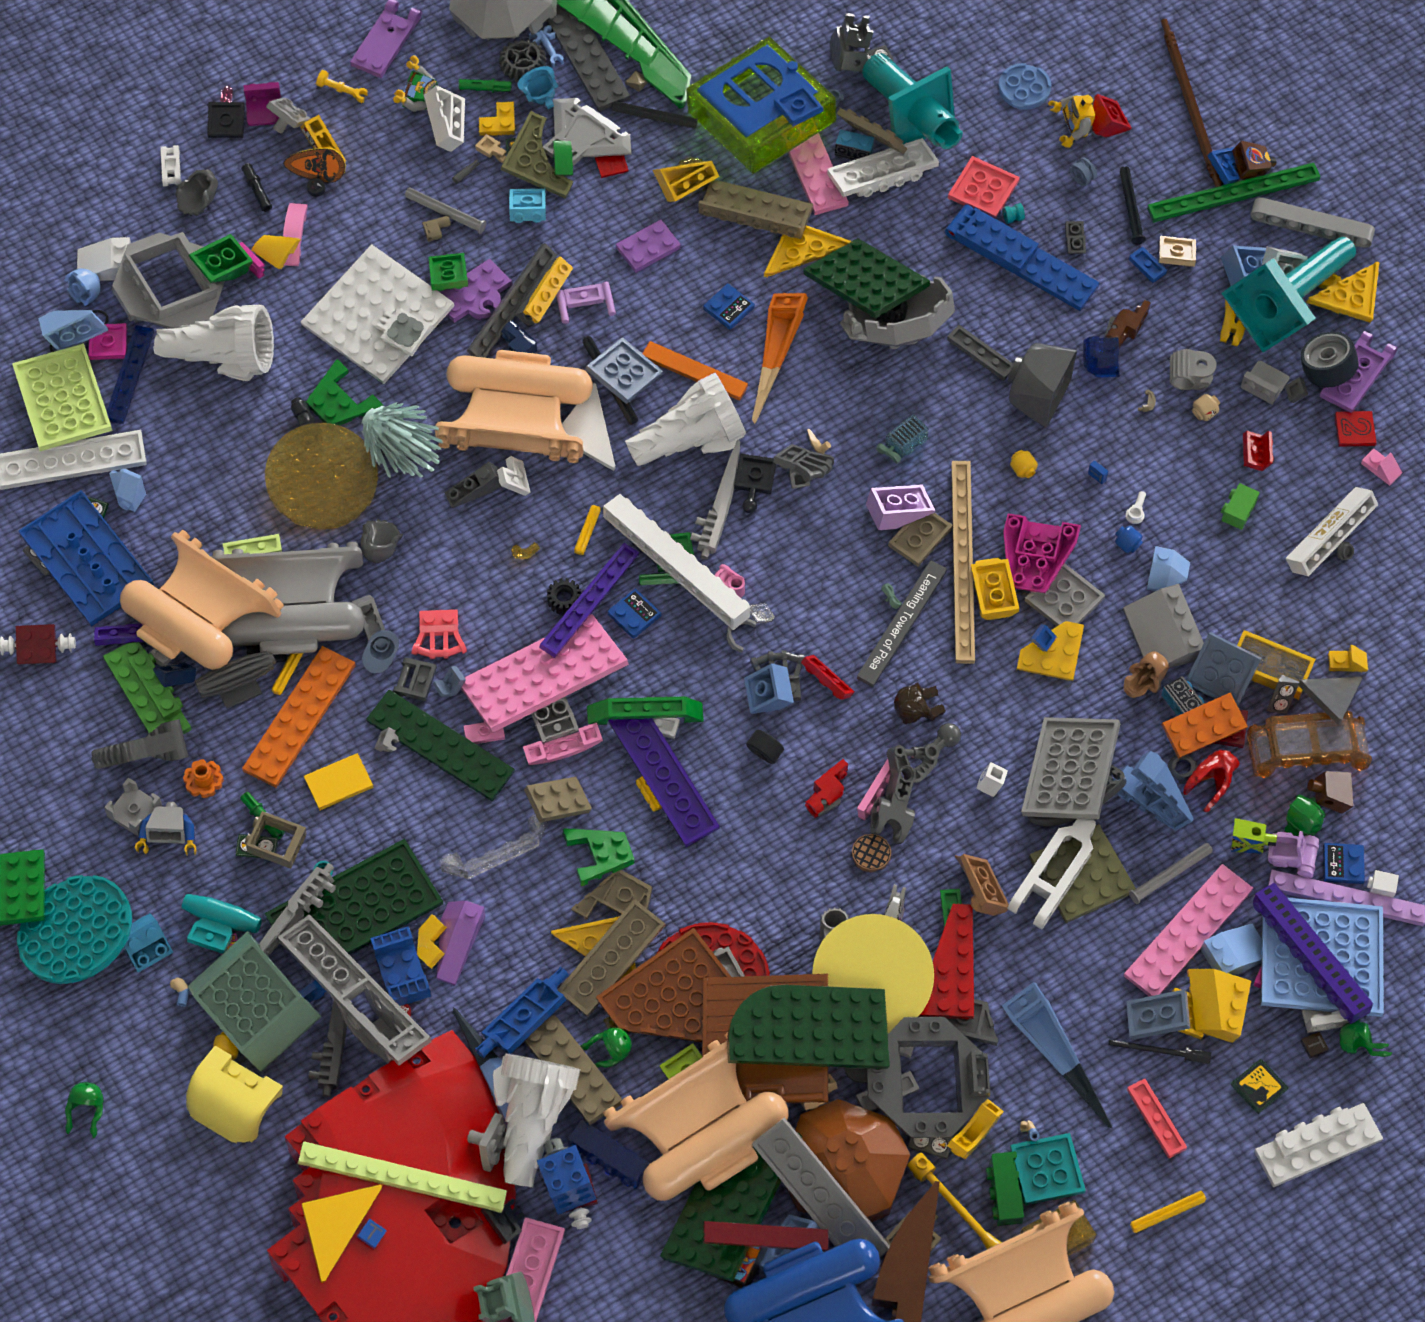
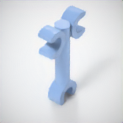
M548 25L544 30H540L536 34L529 33V39L536 38L532 42L536 41L537 45L540 42L543 43L551 57L550 64L554 68L555 61H560L561 65L563 64V56L556 54L549 40L555 39L556 35L555 32L548 33L552 31L551 25Z

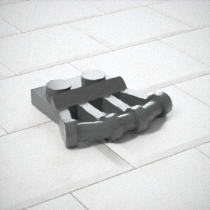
M791 444L774 456L773 463L780 465L782 468L790 469L789 473L796 471L802 475L805 482H809L814 478H823L826 474L830 473L834 464V457L812 452Z
M782 650L781 653L768 651L765 655L750 659L755 672L761 669L759 665L766 662L774 664V661L782 660V666L787 667V669V660L796 662L797 666L794 675H789L793 701H801L799 675L803 666L801 662L805 655L786 652V650Z

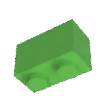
M1239 483L1237 488H1233L1229 495V499H1231L1229 504L1225 502L1221 513H1223L1222 521L1242 530L1258 500L1260 492Z

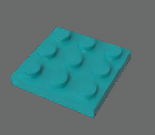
M1070 1133L1010 1145L1011 1152H1017L1015 1165L1016 1171H1019L1018 1180L1025 1205L1084 1194L1086 1192Z

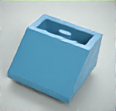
M151 913L132 923L128 940L123 949L137 972L173 953L157 920Z

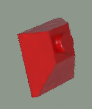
M1100 94L1095 95L1093 102L1095 118L1092 123V130L1096 135L1107 138L1132 129L1117 101Z

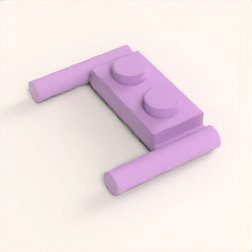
M609 282L559 290L556 295L563 324L569 323L566 306L569 309L604 303V300H606L609 316L616 314Z

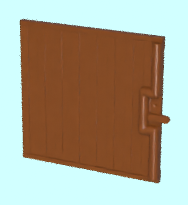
M828 973L703 978L702 1058L710 1052L707 1046L711 1042L718 1040L721 1045L727 1041L725 1034L728 1032L731 1019L738 1007L751 994L774 985L828 986ZM736 1063L737 1080L746 1101L760 1093L774 1092L780 1095L786 1103L828 1102V1067Z

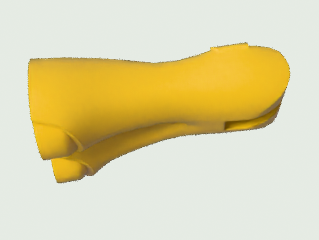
M1225 299V316L1220 333V341L1226 343L1230 336L1229 333H1234L1231 345L1237 347L1243 338L1246 328L1239 318L1237 323H1235L1236 314Z

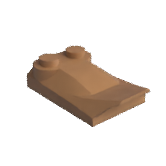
M966 854L962 856L955 855L968 878L973 893L971 897L972 908L976 912L993 916L1008 911L1009 904L988 860Z

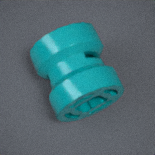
M1017 203L1013 207L1005 206L1002 208L1006 224H1011L1016 220H1025V212L1021 203Z

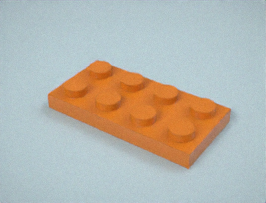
M1231 692L1161 724L1178 759L1248 727Z

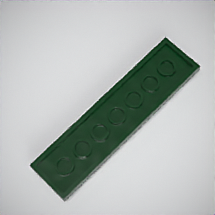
M391 690L387 691L366 718L368 723L381 731L388 727L392 728L398 736L399 743L492 802L515 772L513 767Z

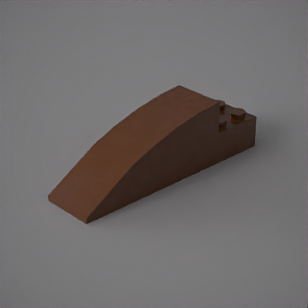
M939 1181L934 1182L904 1219L883 1261L871 1306L892 1309L890 1321L902 1319L904 1322H921Z

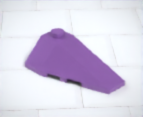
M469 901L448 902L441 918V922L447 928L439 937V948L445 954L437 964L436 978L438 980L456 985L485 919V908Z

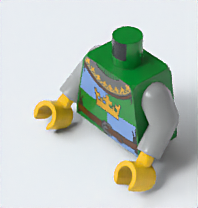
M411 56V61H408L406 65L409 69L414 68L415 70L411 71L404 91L396 90L394 93L396 96L393 98V101L395 103L401 102L402 107L408 108L412 112L427 110L424 94L436 85L438 86V83L421 65L418 66L419 59L416 56Z

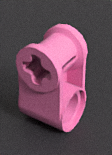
M721 564L714 576L719 577L740 598L743 597L745 594L744 578L732 571L727 565Z

